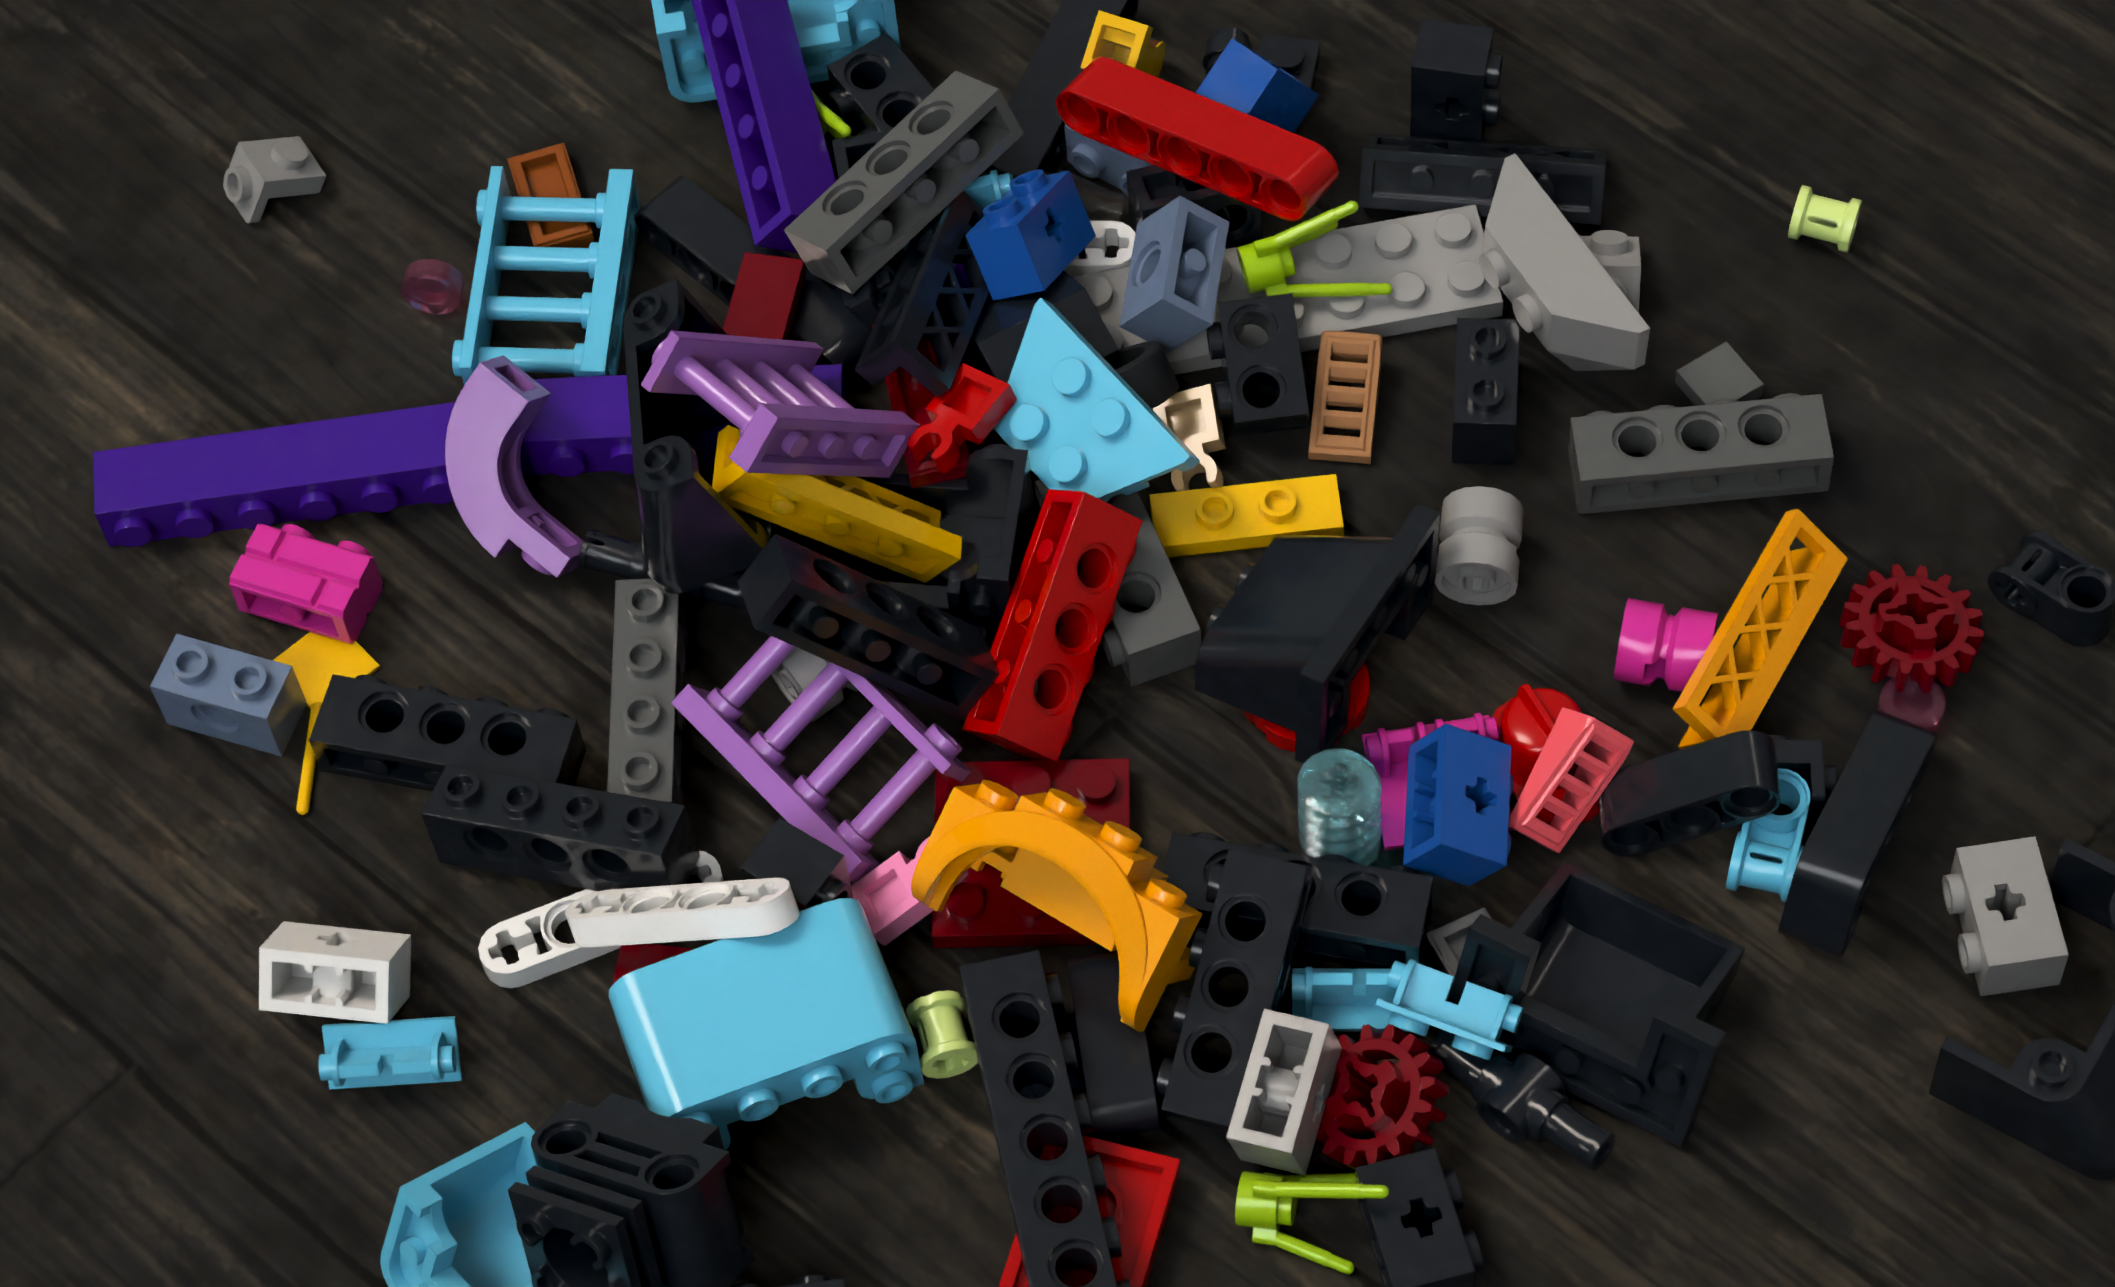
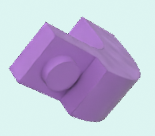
M502 355L478 364L458 395L452 409L445 440V464L450 491L464 523L476 540L494 558L519 547L523 550L521 552L523 559L532 568L546 575L553 574L558 578L580 567L579 552L583 540L537 503L525 484L520 462L524 435L551 393Z

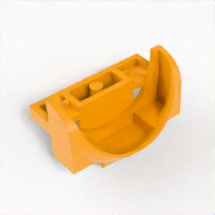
M982 780L981 784L954 787L916 865L911 882L912 896L933 910L942 912L956 883L969 868L975 871H982L986 863L1002 872L1000 876L1003 878L1001 887L1109 951L1117 950L1119 960L1118 1003L1121 1015L1120 1021L1138 1032H1144L1166 986L1190 979L1195 970L1194 967L1189 966L1191 949L1186 946L1202 913L1185 904L1186 893L1167 882L1169 876L1153 867L1158 857L1139 846L1142 838L1137 833L1112 821H1106L1103 826L1083 814L1086 808L1085 804L1074 796L1051 788L1048 793L1021 795L1017 805H1015L1018 796L1014 792L989 780Z

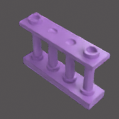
M671 330L668 337L654 351L651 360L652 365L641 383V386L648 392L699 395L740 429V439L729 458L747 473L890 478L908 447L909 437L920 426L902 411L855 409L811 374L824 350L816 342Z
M770 636L722 690L715 687L710 692L687 684L671 703L788 823L843 854L849 880L856 883L880 865L868 852L874 846L871 840L872 837L936 768L943 775L963 781L971 771L956 757L962 751L961 746L944 729L935 723L927 728L885 686L831 662L765 733L758 730L753 735L738 720L744 714L741 706L795 648L793 645ZM849 680L874 706L809 777L802 774L796 779L781 764L787 757L784 750ZM893 724L918 750L852 822L845 819L840 824L825 808L830 802L827 794Z

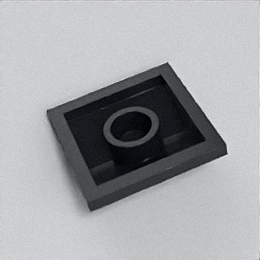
M1064 270L1045 291L993 300L992 297L987 299L967 346V350L984 373L1008 383L1034 304L1040 298H1043L1052 303L1107 362L1119 357V349L1088 292ZM950 318L951 327H954L953 319Z

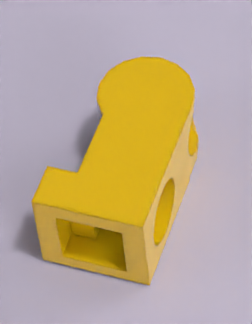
M1099 10L1080 68L1085 69L1095 58L1103 56L1159 77L1165 56V43L1151 38L1152 27Z

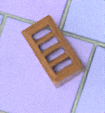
M1329 330L1321 333L1308 451L1309 459L1371 464L1383 361V338L1380 335ZM1331 381L1365 384V388L1330 384ZM1329 405L1363 408V411L1352 412L1340 410H1327V408ZM1325 427L1361 430L1360 437L1324 434Z

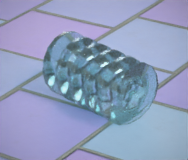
M1327 749L1316 753L1302 765L1297 777L1299 844L1305 855L1320 857L1326 854H1336L1351 859L1355 864L1370 866L1376 860L1381 847L1380 777L1373 764L1359 753L1347 749Z

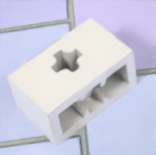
M283 921L259 947V1010L388 1024L410 997L411 934Z

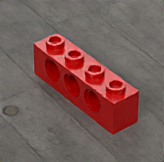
M1048 489L990 650L999 675L968 712L962 730L1018 755L1058 762L1061 750L1071 736L1073 728L1072 719L1083 688L1092 677L1094 670L1093 660L1104 629L1114 615L1115 598L1126 568L1135 556L1137 548L1136 539L1143 520L1083 491ZM1079 559H1080V560H1081V570H1080V573H1079V575H1078L1077 567H1078V562H1079ZM1059 619L1060 628L1058 634L1056 635V624ZM1038 678V691L1035 696L1034 687Z

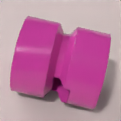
M1628 598L1619 638L1614 681L1650 686L1659 678L1664 679L1668 690L1682 692L1715 636L1718 613L1682 607L1673 616L1668 615L1664 604Z

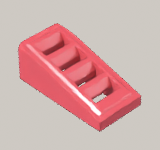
M1562 707L1509 817L1508 827L1547 849L1560 853L1620 769L1635 741L1592 716ZM1576 764L1578 768L1574 776L1568 774L1567 772L1572 765ZM1557 786L1567 790L1562 801L1552 796ZM1542 808L1555 814L1550 825L1536 818Z

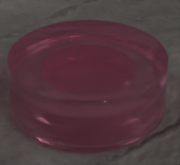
M437 259L417 260L408 265L405 270L401 294L410 306L419 311L429 314L450 313L460 305L464 289V278L455 267Z
M1892 678L1881 691L1878 710L1936 732L1942 723L1945 711V697L1943 691L1935 682H1933L1930 693L1924 694L1917 682L1908 681L1907 687L1903 692H1898L1895 688V678Z

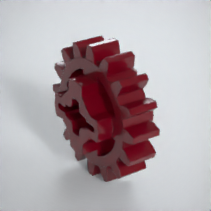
M1899 564L1892 566L1888 579H1885L1875 570L1869 572L1865 586L1856 583L1853 585L1849 600L1844 604L1839 626L1844 628L1840 641L1843 648L1855 649L1851 664L1855 668L1870 664L1874 668L1871 681L1874 683L1882 681L1886 676L1895 678V688L1898 692L1905 690L1908 681L1917 682L1924 694L1931 692L1934 679L1936 678L1947 687L1953 686L1958 671L1966 674L1971 671L1984 636V631L1979 629L1983 615L1980 609L1967 608L1971 593L1968 590L1951 592L1948 589L1951 576L1947 574L1940 577L1936 582L1927 579V568L1921 565L1916 570L1915 576H1906Z
M1369 1024L1363 1025L1359 1042L1345 1034L1339 1036L1338 1039L1342 1046V1051L1336 1064L1337 1068L1329 1096L1325 1100L1326 1106L1316 1140L1325 1144L1322 1152L1339 1163L1355 1170L1356 1167L1388 1160L1393 1156L1399 1157L1414 1153L1411 1146L1416 1141L1431 1146L1435 1140L1431 1133L1426 1130L1429 1122L1445 1121L1447 1115L1435 1107V1099L1449 1094L1450 1090L1448 1085L1435 1078L1444 1068L1442 1061L1428 1053L1430 1046L1411 1033L1408 1035L1390 1024L1386 1026L1383 1033ZM1386 1059L1380 1064H1377V1061ZM1388 1059H1397L1400 1061L1394 1064ZM1357 1133H1358L1359 1135L1363 1136L1364 1138H1367L1368 1136H1370V1135L1373 1134V1133H1374L1375 1136H1376L1375 1138H1371V1139H1355V1138H1353V1136L1356 1135Z

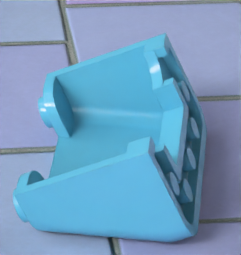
M526 1122L400 1186L380 1259L382 1274L388 1287H533L530 1269L521 1237L517 1231V1222L508 1189L515 1182L528 1185L525 1173L534 1165L536 1166L531 1148V1140L535 1131Z

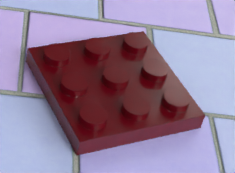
M1129 758L1058 760V762L1049 760L962 762L971 771L963 781L943 775L937 768L935 769L934 827L954 787L981 784L982 780H989L1014 792L1018 796L1015 805H1017L1021 795L1048 793L1049 789L1053 788L1066 792L1083 802L1086 806L1083 814L1103 826L1106 821H1112L1131 829ZM987 863L982 871H975L969 868L966 878L952 890L942 912L932 911V939L934 948L1099 945L1001 887L1003 878L1000 876L1002 872Z

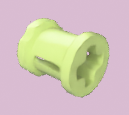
M1802 185L1792 214L1788 238L1797 240L1801 235L1835 243L1837 244L1838 251L1848 253L1858 222L1862 200L1852 198L1849 203L1815 195L1811 187Z
M950 990L933 992L917 998L906 1009L908 1021L914 1028L918 1029L924 1051L920 1058L922 1073L927 1077L938 1079L956 1076L970 1070L978 1063L975 1045L972 1041L968 1040L962 1019L966 1006L959 992Z

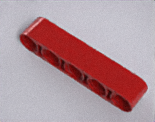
M1103 56L1095 58L1056 99L1058 114L1063 122L1075 132L1281 219L1289 221L1300 220L1338 178L1339 171L1335 159L1320 144L1111 58Z

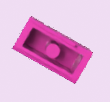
M257 524L246 545L245 554H241L229 577V586L239 611L349 644L357 641L367 621V614L371 613L382 592L383 585L375 558L367 549L351 541H341L338 546L316 540L310 532L293 524H285L281 529Z

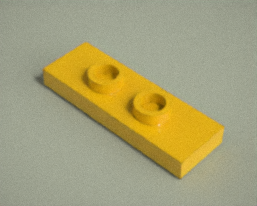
M1336 474L1149 494L1152 524L1168 558L1268 547L1278 535L1344 536V524Z

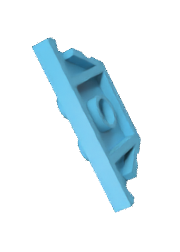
M1040 298L1034 304L1008 380V384H1010L1017 400L993 429L1010 447L1028 450L1030 469L1048 489L1083 491L1107 503L1113 496L1119 494L1130 495L1149 487V480L1176 469L1186 472L1195 468L1200 462L1196 455L1058 309L1043 298Z

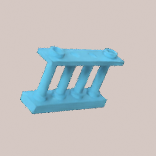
M491 166L487 190H479L477 196L476 212L481 232L463 340H455L452 351L453 373L455 376L462 377L464 385L480 362L502 355L524 372L574 374V377L618 375L624 333L623 323L627 311L638 233L634 214L641 209V200L633 169H609L606 193H598L596 198L511 196L503 166ZM509 220L594 222L597 228L601 229L599 242H591L589 248L506 246ZM502 270L588 272L589 277L594 278L592 293L584 292L582 298L498 296ZM494 320L581 323L583 329H586L585 342L576 343L574 349L490 347Z

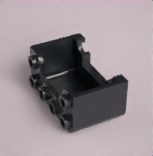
M990 444L969 455L966 468L967 479L959 478L911 489L908 474L892 472L890 478L858 477L940 510V528L962 537L961 559L926 583L760 519V524L769 533V540L774 534H777L981 628L986 643H993L1027 550L1034 504L1028 450L1014 449L1004 444Z

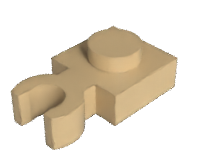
M1211 384L1176 392L1164 403L1153 408V411L1196 455L1200 462L1195 468L1186 472L1178 469L1172 471V484L1177 491L1190 490V479L1197 473H1206V479L1211 488L1221 487L1224 482L1222 472L1209 456L1211 452L1226 449L1222 421L1219 420V408L1215 390Z

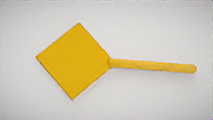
M312 632L306 634L273 660L293 667L306 699V704L311 709L296 811L300 815H305L309 811L316 766V756L309 738L332 675L355 678L358 675H372L381 668L356 641L349 644Z

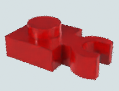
M962 363L957 370L950 390L938 398L935 396L925 408L932 423L920 426L909 437L907 446L913 458L921 462L929 451L937 448L931 457L938 471L943 474L950 471L960 458V446L965 439L980 445L1016 402L1017 398L1010 384Z

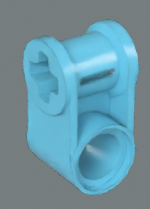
M1778 768L1780 803L1788 806L1793 812L1787 815L1770 813L1764 817L1743 823L1741 831H1738L1725 889L1736 891L1739 886H1745L1779 894L1781 902H1786L1792 878L1804 848L1802 841L1810 805V789L1807 782L1798 773L1789 769Z

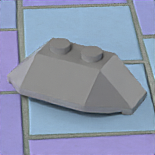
M1516 153L1506 157L1485 224L1483 252L1479 257L1480 268L1487 282L1495 289L1501 288L1512 303L1513 312L1520 326L1528 333L1533 331L1547 351L1572 370H1634L1645 365L1650 327Z

